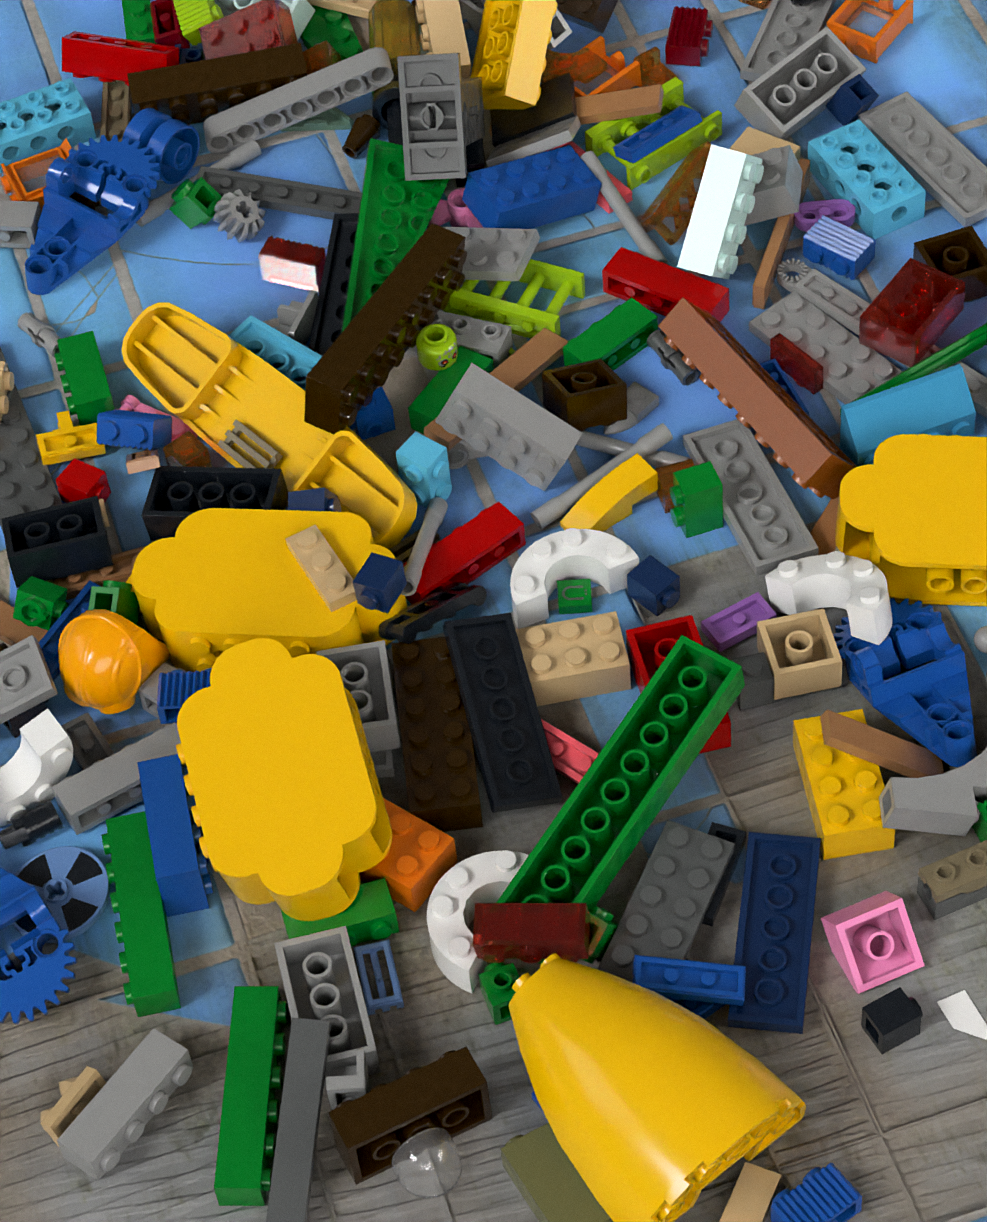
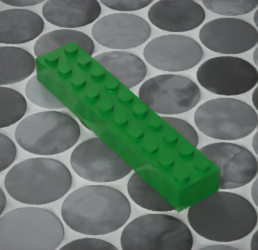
M683 635L680 636L485 918L492 937L540 965L553 953H556L559 957L562 956L568 943L561 940L577 907L593 910L744 688L745 681L741 665Z

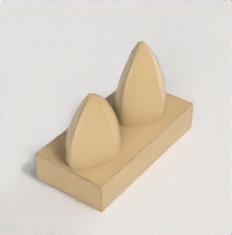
M86 1066L78 1077L60 1081L59 1089L62 1097L55 1106L41 1112L40 1124L58 1147L57 1139L106 1084V1081L97 1069Z

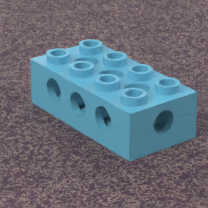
M71 78L0 103V173H3L2 163L7 166L56 148L62 144L65 138H67L71 147L77 146L80 142H88L91 137L96 139L91 112Z
M860 120L808 141L810 172L835 199L848 200L855 206V222L869 237L873 239L880 238L924 218L925 189Z
M252 315L228 335L272 365L305 391L306 376L322 357L320 354Z

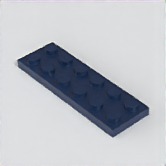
M749 832L734 959V965L746 966L745 1001L743 1006L729 1004L728 1027L803 1034L821 838Z

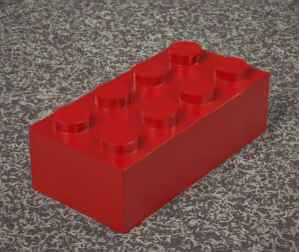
M692 615L626 630L627 655L640 694L681 635L703 646ZM728 712L699 754L731 747V721Z

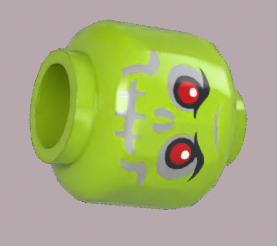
M430 324L420 330L416 338L418 360L422 366L429 370L439 371L451 367L456 362L458 356L456 334L450 327L443 324Z

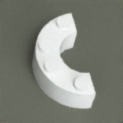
M569 528L535 541L518 558L511 574L510 588L513 617L517 628H524L549 618L548 598L557 588V581L590 579L592 582L603 586L609 594L628 588L627 574L639 565L638 555L619 538L591 529Z
M834 551L794 561H783L778 565V568L765 576L770 606L775 611L792 615L818 608L836 607L846 609L851 636L876 645H880L891 630L893 618L887 580L883 572L869 560L845 555L841 551Z
M48 708L19 729L22 736L20 747L15 755L0 768V827L12 824L10 819L19 814H24L30 809L33 810L48 800L51 801L55 797L52 786L60 783L70 769L73 759L72 742Z
M502 850L484 852L469 857L449 869L438 881L430 895L427 906V925L433 957L442 973L456 986L469 993L474 991L479 981L478 974L483 973L487 966L485 943L468 929L469 925L478 913L496 904L529 856L528 854Z

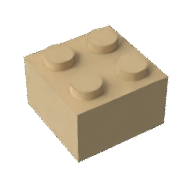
M824 608L757 622V649L759 653H765L774 678V700L841 686L842 659Z

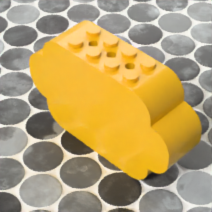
M928 434L895 435L879 444L874 453L873 464L858 466L849 471L842 479L835 529L836 547L845 555L869 560L877 566L887 580L889 598H894L897 603H901L905 598H909V603L911 604L919 600L922 601V604L987 607V437Z
M207 508L186 517L178 526L175 537L156 540L143 548L135 560L131 582L146 626L153 636L164 641L170 654L171 663L176 668H182L186 672H195L196 670L201 672L202 670L212 668L216 659L228 648L256 638H269L278 641L288 650L292 658L305 654H316V651L382 640H385V645H388L394 641L380 637L379 625L407 607L404 595H399L389 613L375 609L369 610L358 604L357 600L331 612L288 549L286 538L316 524L353 580L371 552L393 559L396 558L389 549L374 544L368 522L354 513Z
M256 638L239 643L225 650L216 659L210 673L211 686L193 693L183 703L177 717V728L181 743L176 745V749L182 765L186 764L188 774L184 775V782L189 795H194L196 805L191 806V811L197 827H202L204 836L199 838L202 853L205 858L210 859L214 871L221 875L236 897L246 903L261 905L276 901L286 915L300 921H316L335 916L346 910L355 900L360 887L359 873L371 869L380 863L387 855L392 843V828L356 701L352 694L344 687L342 676L336 665L324 656L305 654L292 658L288 650L281 643L269 638Z

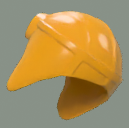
M105 609L87 610L75 617L63 629L58 643L60 676L64 684L65 694L74 703L82 707L98 709L102 714H115L131 708L135 704L136 694L141 685L170 657L166 644L130 620Z

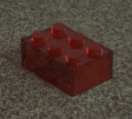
M261 0L198 28L206 60L298 43L290 9L281 0Z
M910 258L861 314L859 343L912 367L919 363L964 309L966 282Z

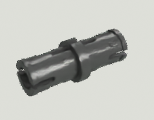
M656 330L651 333L647 339V344L660 357L661 364L665 369H670L683 386H688L695 382L699 372L697 369L693 370L681 359L684 355L680 349L675 351L664 341L666 335L662 330Z

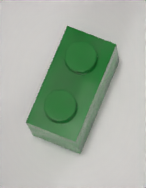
M711 461L673 472V487H670V496L674 508L670 509V513L675 527H681L686 538L722 528L723 484Z

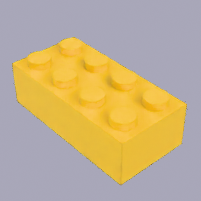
M863 709L838 713L867 725ZM820 716L793 720V747L817 838H821L820 849L823 860L894 848L895 829L883 828L879 796L885 786L879 765L825 745Z

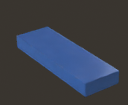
M681 105L613 147L615 155L628 162L635 163L701 123V114L698 111Z
M634 955L632 983L655 991L666 998L743 1006L745 1001L746 966Z

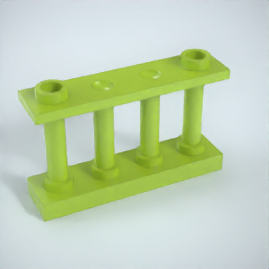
M677 77L661 85L664 93L660 113L601 121L585 131L586 152L593 151L597 157L608 152L623 164L627 170V187L630 190L648 182L655 175L722 135V112L717 110L705 118L701 116V123L635 163L616 157L613 147L681 105L692 109L684 102L683 82Z
M530 259L519 280L528 285L517 304L501 300L511 281H497L489 296L473 292L479 280H465L461 289L458 292L454 291L450 296L449 302L443 311L511 326L512 334L530 339L543 328L561 337L560 316L558 313L569 295L581 299L584 298V273ZM540 288L556 291L546 311L529 307Z

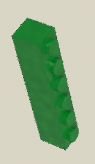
M145 811L106 819L107 833L101 836L105 855L111 854L112 862L106 863V871L109 883H115L116 892H111L110 898L114 914H120V921L114 922L118 944L124 943L125 948L124 952L119 953L122 973H128L129 982L123 983L127 1005L134 1004L138 1017L180 1009L181 1003L167 915L156 881Z
M234 986L214 1190L219 1206H265L266 1191H270L273 1169L268 1168L269 1157H274L276 1147V1134L272 1133V1123L279 1121L280 1111L279 1100L275 1099V1089H281L282 1067L278 1066V1056H284L285 1034L281 1033V1023H287L288 1002L287 1000L282 1001L279 986Z

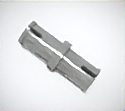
M26 312L20 316L18 327L31 337L35 345L41 348L44 347L55 357L54 353L60 352L57 340L61 338L55 333L54 328L48 323H42L31 312Z

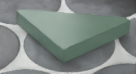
M334 107L280 131L345 130L352 128L354 120Z

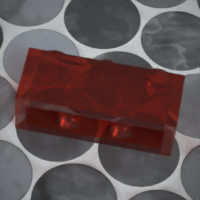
M475 903L473 948L478 959L489 963H500L504 959H519L526 963H537L553 953H556L562 959L577 962L579 959H588L590 914L586 903Z

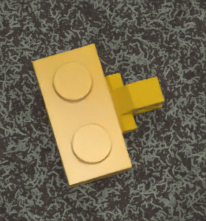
M69 410L56 413L58 429L36 434V441L43 465L71 461L74 458L81 459L106 454L105 445L97 443V423L73 426Z

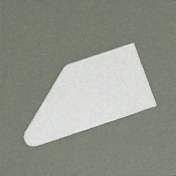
M965 990L937 1002L954 1029L987 1040V1024Z

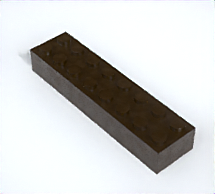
M434 223L429 226L307 374L304 422L333 435L354 423L361 407H366L370 403L373 392L378 386L382 387L385 384L389 372L393 367H398L401 364L404 354L409 347L413 348L416 345V338L420 330L432 324L437 312L446 308L453 292H458L461 289L465 279L462 269L467 257V251L464 250L465 236Z

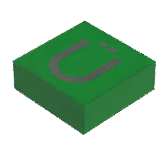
M590 579L557 581L559 614L592 612Z

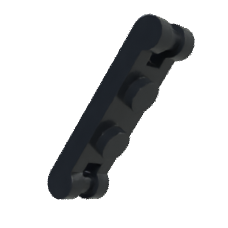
M453 582L382 622L379 625V635L383 639H397L398 642L411 644L416 639L417 633L432 629L433 624L443 619L454 617L457 611L470 604L476 606L484 604L487 597L486 589L478 585L468 586L463 582Z

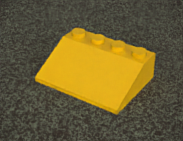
M485 0L470 77H482L484 109H526L536 106L541 95V75L547 63L545 58L546 49L552 37L550 29L552 18L557 11L556 0Z

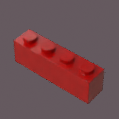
M77 31L62 37V72L73 73V77L76 78L94 76L98 77V80L102 82L125 81L124 84L129 86L128 73L179 65V47Z
M623 247L619 248L602 270L603 292L625 301L632 297L648 310L663 316H667L682 298L687 299L716 317L719 322L722 321L729 311V288Z
M499 501L491 507L483 509L463 526H458L451 534L432 544L422 569V577L417 590L413 595L405 596V598L411 604H414L453 582L458 581L468 585L526 545L524 523Z

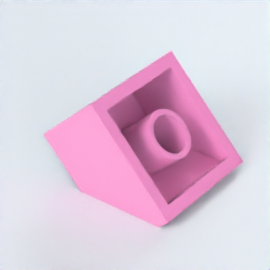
M884 891L821 918L832 953L858 994L925 966L903 899L895 894Z

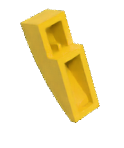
M638 453L595 484L560 521V526L564 530L569 528L591 529L602 532L633 514V504L658 490L657 472Z

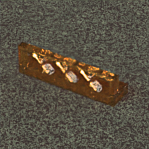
M709 141L690 151L639 219L646 232L655 229L670 246L678 241L689 226L698 192H695L693 179H702L711 148ZM680 197L688 198L689 212L681 211ZM665 217H674L675 231L673 233L662 222Z

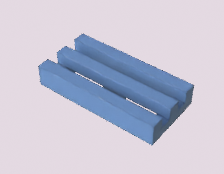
M389 939L353 947L368 1015L376 1014L375 1010L382 1009L383 1012L390 1011V1006L396 1005L397 1009L403 1008V998ZM384 950L394 993L393 996L387 997L377 951ZM363 954H370L380 999H372Z

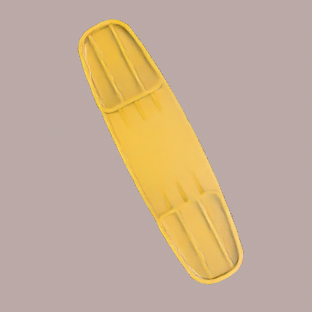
M158 302L147 307L129 327L122 344V355L125 364L171 413L178 416L235 468L245 467L217 444L220 440L224 441L227 438L225 433L228 429L230 431L234 429L233 423L237 419L283 456L274 469L282 470L288 492L316 488L328 489L338 496L341 503V512L354 513L364 518L371 528L374 544L381 545L387 549L400 543L410 530L417 512V502L412 490L348 426L333 435L304 422L305 390L272 365L212 325L169 302ZM243 432L240 434V439L266 460L270 461L273 456ZM234 442L231 448L256 468H264L261 463Z

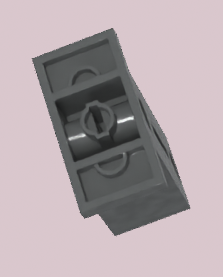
M460 53L397 56L405 181L468 177L466 146L485 137L482 77L462 78Z

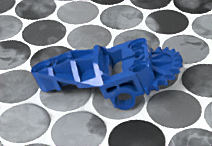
M101 135L100 142L97 143L91 137L89 138V146L80 142L78 143V150L70 149L69 156L66 159L58 157L51 163L46 173L47 186L43 189L44 206L37 224L38 229L34 245L31 244L30 257L25 261L27 288L32 294L45 295L53 291L116 243L145 214V210L149 207L150 189H156V180H160V172H157L160 171L159 163H155V154L149 155L150 148L148 146L140 149V141L130 145V138L127 136L121 142H118L117 135H113L111 141H107L106 137ZM77 192L96 203L101 199V205L115 213H109L108 217L70 198V196Z
M890 598L893 618L892 627L888 636L880 645L851 636L848 617H842V625L835 626L836 633L833 636L841 659H845L849 680L867 701L948 765L961 767L977 757L965 653L961 649L960 643L954 644L951 641L945 624L942 621L941 612H934L932 605L923 607L922 601L919 600L910 605L909 598H905L900 604H896L895 599ZM936 659V661H933V662L928 663V664H926V665H923V666H921V667L915 668V669H913V670H910V671H908V672H905V673H903V674H900V675L895 676V677H893V678H890V679H888V680H885V681L883 680V679H886V678L891 677V676H893V675H896V674H898V673H901L900 662H901V664L908 670V669H911V668H913V667L919 666V665H921V664H924V663H926V662H929V661H931V660Z
M1 867L0 931L26 914L30 915L37 928L10 944L13 953L22 962L23 970L17 973L15 971L16 967L5 949L0 950V1023H4L9 1013H11L14 1024H19L22 1013H25L28 1020L32 1022L34 1021V1009L36 1008L45 1016L49 1014L46 1006L47 1001L59 1006L61 1002L55 994L56 991L69 993L70 989L62 981L63 979H75V974L66 969V966L77 963L76 957L68 956L69 952L75 948V944L73 942L67 943L65 938L70 933L67 929H61L36 887L30 886ZM58 940V947L53 953H42V947L47 941Z

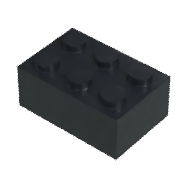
M98 496L1 518L7 557L16 588H19L31 576L49 581L91 570H100L103 567L114 565Z

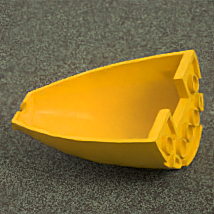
M556 953L548 956L540 965V969L532 976L529 973H525L512 986L516 993L508 1006L520 1052L536 1098L558 1143L613 1222L676 1221L694 1206L704 1187L742 1157L748 1162L802 1120L806 1104L763 1063L704 1018L655 991L608 972L562 959Z

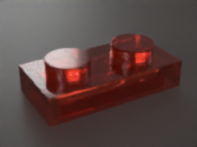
M781 333L770 339V360L775 358L782 370L791 376L797 385L805 387L813 395L823 389L824 367Z

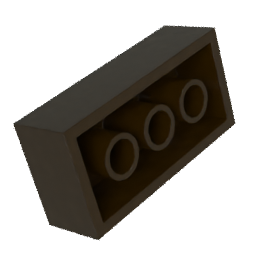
M467 1046L457 1051H448L441 1055L438 1060L424 1067L412 1068L403 1077L388 1084H379L369 1093L355 1100L343 1101L334 1110L328 1112L336 1148L356 1185L492 1119L487 1081Z

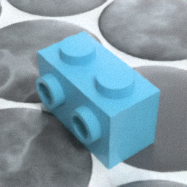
M415 431L396 451L398 473L400 478L415 494L417 505H423L427 508L432 498L440 497L446 500L452 491L447 447Z

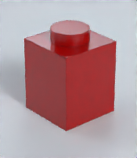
M76 458L56 478L61 500L66 503L98 496V499H104L105 503L111 493L106 472Z

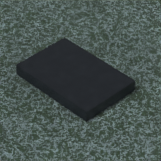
M567 73L540 84L541 95L536 106L526 109H490L493 146L496 147L577 116L574 79L571 74Z

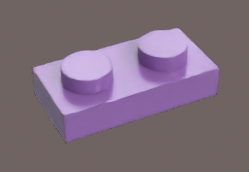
M757 592L701 621V630L717 650L721 652L756 634L758 621L777 618V614Z

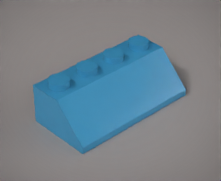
M957 364L842 405L840 449L857 466L873 464L874 453L879 444L895 435L969 436L974 434L976 410L962 366Z

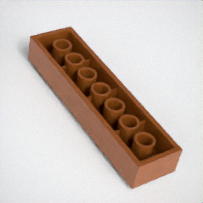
M682 298L658 325L666 334L664 341L675 351L680 349L684 354L681 359L693 370L698 369L702 373L699 376L700 380L712 390L716 388L720 392L717 398L728 408L732 409L734 407L738 412L735 417L745 427L749 429L752 427L756 431L754 438L765 448L769 449L771 447L775 451L772 457L786 469L788 467L792 469L794 474L791 477L797 484L804 489L809 487L820 498H823L825 495L831 499L839 497L842 479L849 471L858 466L716 317L687 299Z

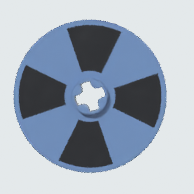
M63 846L43 851L29 859L15 874L16 877L30 886L36 887L61 929H67L70 933L65 940L72 939L89 929L99 919L109 900L110 883L104 865L94 854L82 848ZM63 890L64 893L62 896L56 895L54 899L52 898V895L54 893L59 894ZM29 914L12 923L15 929L23 936L37 928ZM49 940L46 943H58V940Z

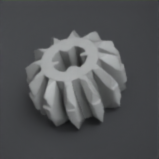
M240 189L235 190L233 193H225L214 208L216 214L213 221L220 223L218 232L225 230L227 232V240L235 236L239 243L246 238L248 240L254 238L265 223L262 218L265 216L266 211L258 208L261 200L253 201L251 199V192L246 193L244 196Z

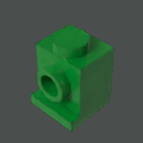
M493 962L485 967L484 973L478 975L481 992L494 1024L498 1025L512 1020L508 1005L516 993L512 986L519 978L514 963L505 965L503 962Z

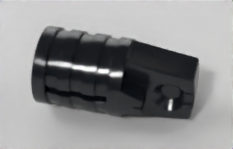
M48 800L45 804L10 819L12 825L0 831V842L4 849L22 843L23 847L36 842L37 839L43 838L45 835L64 827L52 802Z

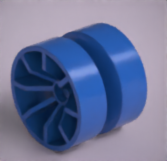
M145 108L139 111L127 125L122 138L123 140L126 136L129 137L130 145L140 141V149L147 146L150 148L149 155L155 154V163H159L160 171L157 172H160V181L167 184H176L187 176L197 159L200 147L199 134L194 127L177 119H172L169 115L154 108Z

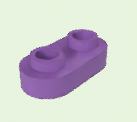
M845 199L803 202L799 204V212L794 213V224L799 230L808 232L815 222H818V219H821L822 215L850 227L855 221V206Z

